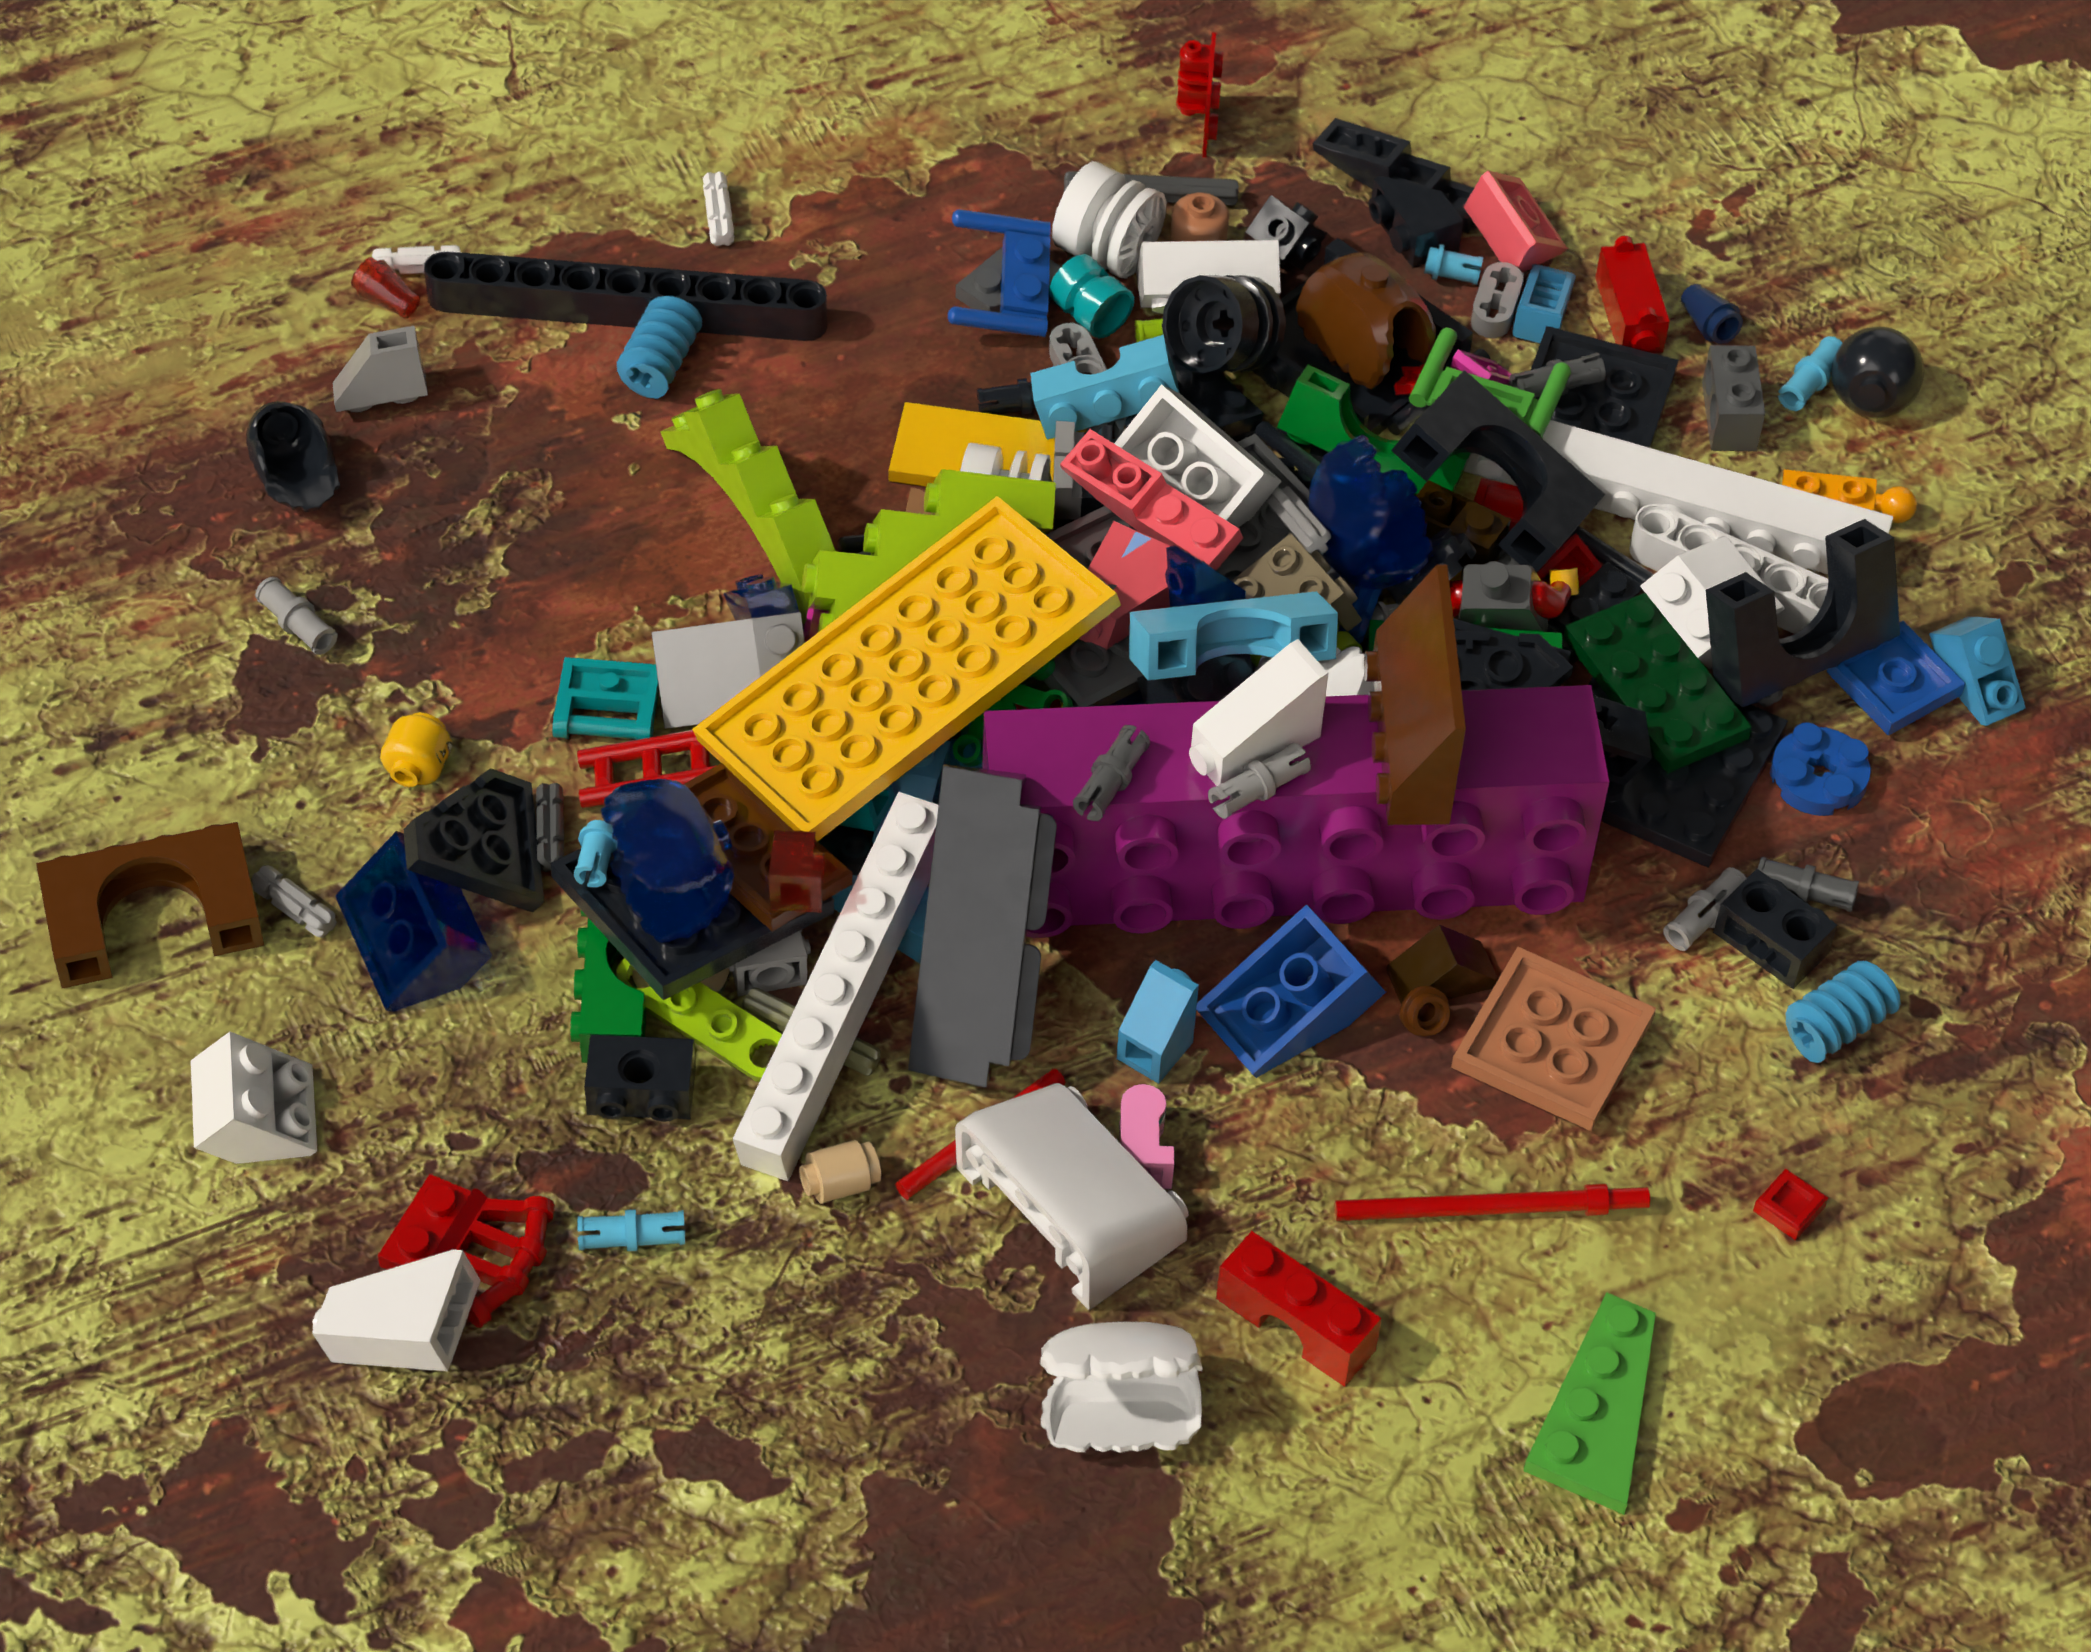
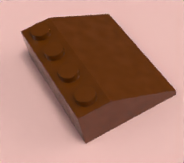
M1436 565L1376 630L1373 651H1365L1364 655L1365 682H1374V691H1369L1368 718L1369 722H1378V732H1373L1372 760L1373 763H1382V773H1377L1376 801L1377 804H1386L1387 825L1450 824L1466 726L1448 566Z

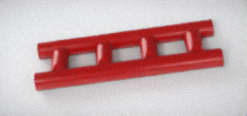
M693 730L578 750L577 758L580 769L594 767L595 787L579 789L580 804L582 809L667 794L715 766H711L710 752L698 742ZM690 750L691 770L662 775L661 755ZM642 759L643 778L614 783L615 763Z

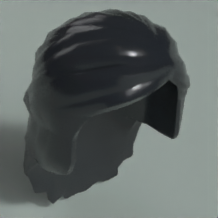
M284 401L267 403L253 414L246 431V444L249 458L260 481L265 486L267 495L274 501L290 507L292 510L298 508L303 509L305 512L319 510L335 494L334 491L340 488L337 475L338 469L324 423L314 412L302 405Z

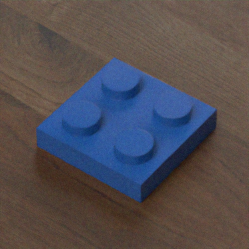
M1904 621L1899 622L1900 636L1880 644L1875 649L1867 650L1847 659L1836 667L1827 669V673L1888 736L1962 695L1965 682Z

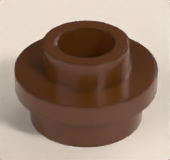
M1420 986L1413 989L1405 996L1400 1007V1019L1403 1026L1417 1036H1429L1441 1032L1446 1027L1450 1018L1447 997L1433 986ZM1428 1003L1427 1011L1423 1015L1418 1016L1421 1007Z

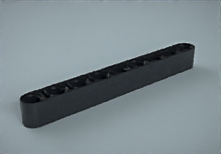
M448 251L432 254L424 263L428 303L433 309L445 313L636 328L651 300L661 296H672L689 302L698 310L702 317V327L698 333L813 341L824 335L827 330L826 290L823 285L811 280Z

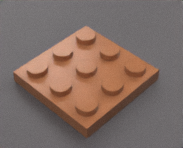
M1517 947L1455 1052L1451 1068L1592 1131L1654 1020L1656 1007L1521 947Z

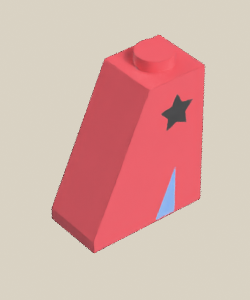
M1113 521L1088 570L1117 593L1121 606L1079 639L1084 642H1092L1106 650L1115 643L1129 636L1130 612L1170 608L1188 598L1193 590L1203 560Z

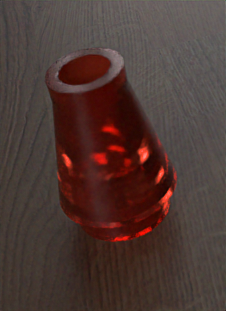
M373 257L367 258L353 274L351 286L357 290L359 298L392 311L403 319L409 318L418 308L420 296L415 294L385 260L377 261Z

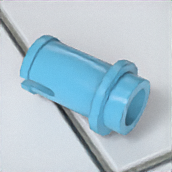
M1440 244L1439 248L1430 247L1424 273L1433 275L1432 279L1434 280L1441 276L1477 285L1483 257L1444 250V245Z
M593 820L580 830L578 840L582 847L574 871V878L580 884H583L586 872L591 871L587 887H599L606 882L610 855L617 849L619 843L616 829L612 824L603 820Z

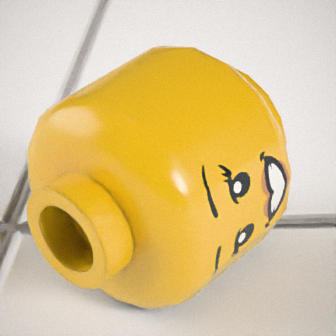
M413 713L402 716L393 723L382 746L380 759L384 768L396 783L405 787L429 785L440 777L451 753L452 740L446 731L445 725L438 718L427 713Z

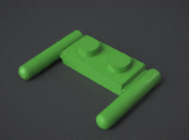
M1443 328L1440 331L1410 394L1409 401L1416 407L1431 406L1463 372L1450 367H1446L1445 371H1443L1444 365L1457 340V334L1452 328ZM1563 362L1555 364L1539 400L1534 398V393L1476 375H1470L1543 438L1569 379L1571 368Z

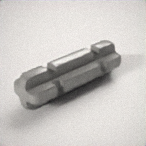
M264 865L258 872L253 874L251 878L253 890L267 900L273 898L271 904L298 924L303 925L306 923L305 929L316 937L323 938L329 931L335 928L337 923L335 920L336 915L332 910L322 903L315 905L317 899L290 879L284 878L281 880L283 874L272 866Z

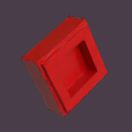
M1785 1168L1756 1200L1753 1212L1796 1241L1826 1207L1828 1197Z

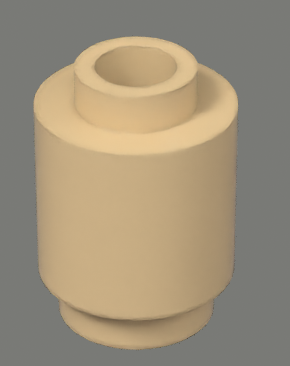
M857 1140L809 1152L806 1154V1164L801 1165L799 1168L800 1179L807 1196L814 1195L821 1204L869 1191L871 1184L881 1181L879 1159L870 1142L859 1144Z

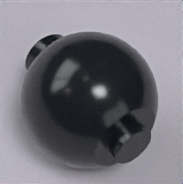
M1882 326L1865 328L1849 336L1838 348L1832 362V384L1838 398L1851 411L1870 418L1889 417L1908 407L1918 395L1924 378L1923 360L1913 341L1900 331Z

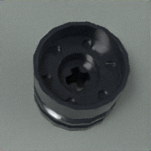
M1199 275L1184 280L1171 292L1164 307L1162 321L1163 335L1174 360L1187 370L1200 373L1248 372L1264 367L1276 356L1284 340L1286 326L1283 304L1274 288L1259 277L1247 275Z

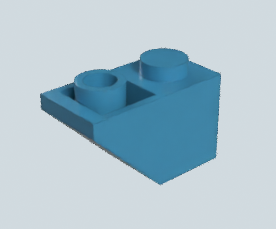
M1967 616L1929 633L1934 652L1965 682L1963 693L1959 696V699L1981 725L1988 726L2026 709L2000 619Z
M1155 960L1149 967L1119 1028L1116 1059L1159 1084L1193 1043L1199 985L1193 982L1183 971L1175 968L1171 969Z

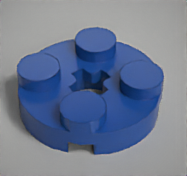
M1809 722L1801 723L1794 728L1793 733L1785 736L1777 745L1771 763L1770 776L1772 782L1774 783L1775 780L1782 790L1780 796L1793 808L1811 815H1833L1834 809L1849 805L1847 809L1849 810L1862 800L1871 773V767L1867 759L1869 751L1862 741L1852 739L1842 732L1818 727ZM1813 766H1823L1830 772H1825L1822 777L1813 774Z

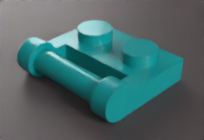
M564 657L553 717V737L569 739L570 734L635 740L653 737L654 719L659 696L656 664ZM573 708L638 713L637 720L572 715Z

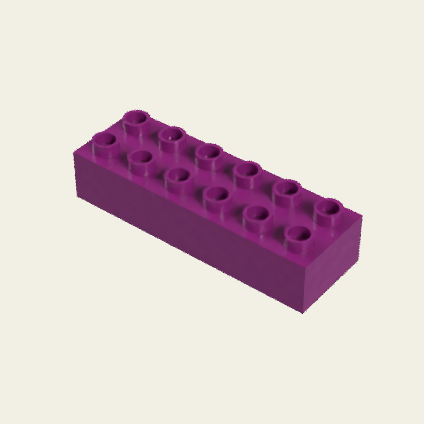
M1591 685L1463 690L1462 700L1466 731L1450 824L1387 825L1386 804H1377L1376 775L1377 773H1382V763H1373L1372 734L1373 732H1378V722H1369L1368 695L1326 696L1321 737L1303 746L1302 748L1306 753L1289 762V765L1296 761L1300 762L1305 758H1309L1311 764L1310 771L1276 788V794L1265 801L1257 799L1232 813L1226 819L1218 816L1213 808L1229 800L1230 796L1210 804L1208 790L1217 786L1207 775H1201L1195 769L1189 756L1193 723L1220 701L984 711L983 769L1026 774V783L1022 789L1020 804L1042 806L1041 813L1051 815L1057 824L1046 920L1041 928L1027 930L1026 936L1046 938L1064 932L1071 925L1114 923L1118 928L1130 933H1149L1165 927L1170 921L1216 919L1223 926L1244 929L1258 926L1266 922L1271 916L1295 915L1306 904L1325 922L1347 924L1361 920L1373 911L1416 910L1426 918L1449 919L1465 913L1471 907L1515 905L1522 912L1544 915L1557 912L1571 902H1584L1609 786V777ZM1125 725L1136 726L1137 728L1130 738V745L1142 730L1150 739L1149 748L1142 754L1131 770L1132 779L1125 790L1116 793L1105 810L1104 816L1098 821L1086 819L1093 808L1092 804L1094 801H1091L1081 816L1073 806L1074 798L1081 792L1092 776L1091 767L1099 755L1108 752L1119 735L1120 729Z

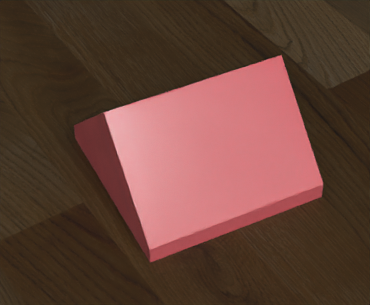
M1489 170L1480 177L1464 205V209L1500 262L1513 264L1523 273L1531 269L1533 264L1540 265L1561 255L1568 249L1521 178Z

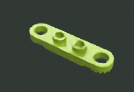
M625 958L621 961L616 977L624 984L644 992L646 1011L686 1038L694 1039L695 1044L731 1067L733 1066L753 1081L760 1082L766 1068L754 1065L752 1063V1054L755 1053V1049H759L760 1045L763 1047L765 1044H768V1046L772 1044L774 1047H777L782 1036L781 1033L701 982L663 1001L651 986L646 988L633 987L629 983L630 975L632 976V971L636 970Z

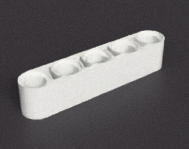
M1649 504L1637 512L1629 550L1633 559L1641 565L1658 572L1677 555L1726 535L1766 586L1775 591V597L1784 606L1785 609L1777 615L1778 627L1796 634L1806 627L1820 610L1827 593V578L1666 506Z

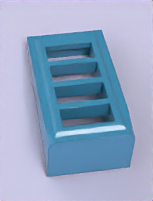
M1533 264L1517 308L1512 331L1513 336L1540 343L1546 326L1561 329L1576 275L1571 272Z

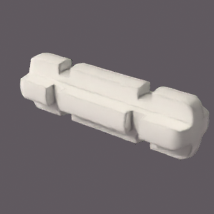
M720 171L715 174L708 172L703 177V188L706 199L708 227L710 229V242L717 247L722 244L729 246L734 241V227L731 218L729 191L727 189V176Z
M441 245V250H435V246L398 247V252H392V248H376L372 254V265L374 273L378 276L393 275V270H399L400 275L424 273V263L432 254L446 251L461 252L457 245Z

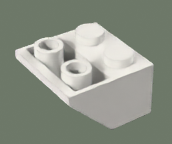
M228 1032L191 1060L195 1149L235 1164L305 1157L317 1152L312 1064L233 1032Z

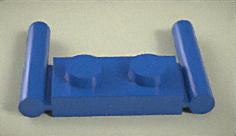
M962 209L954 211L952 223L955 227L1004 234L1000 312L957 306L951 307L947 315L948 321L953 325L1045 337L1048 327L1049 236L1051 222Z

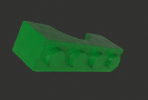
M1307 365L1296 381L1277 428L1287 432V435L1292 440L1305 445L1313 444L1327 451L1337 462L1359 466L1369 471L1377 481L1399 485L1411 491L1415 497L1426 481L1391 451L1399 440L1380 437L1368 430L1360 422L1351 404L1350 384L1311 365ZM1472 453L1452 455L1429 480L1454 492Z
M581 910V917H587ZM589 918L587 928H578L577 956L578 958H585L584 969H575L574 999L582 1001L581 1011H572L570 1025L571 1042H580L582 1063H587L590 1035L645 1037L644 992L624 984L611 971L613 963L621 953Z

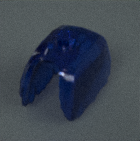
M1362 434L1348 442H1340L1331 452L1324 456L1311 481L1308 504L1310 511L1330 532L1331 538L1325 543L1329 549L1321 554L1329 566L1338 575L1358 588L1379 590L1415 577L1428 563V554L1433 550L1430 539L1424 537L1427 533L1426 528L1428 524L1424 521L1426 512L1421 508L1422 502L1417 496H1414L1418 491L1417 485L1409 479L1407 473L1403 470H1390L1382 473L1380 471L1381 464L1373 459L1377 454L1376 447L1370 444L1368 437Z
M666 779L644 780L624 784L614 789L611 794L604 798L605 806L601 809V815L606 823L613 825L612 838L617 841V849L613 852L615 859L610 863L612 873L616 877L621 878V891L626 894V903L632 906L633 914L643 918L640 922L643 931L654 936L655 940L659 943L672 941L679 937L689 938L698 930L706 928L713 918L719 916L722 908L728 903L734 878V869L725 854L726 850L732 848V843L724 823L721 820L713 822L700 801L687 786L678 781Z

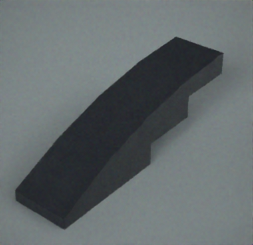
M1335 118L1313 142V151L1369 188L1373 189L1374 178L1385 176L1442 191L1463 219L1462 230L1469 232L1475 225L1464 209V205L1474 188L1451 181L1450 167L1413 156L1411 141Z

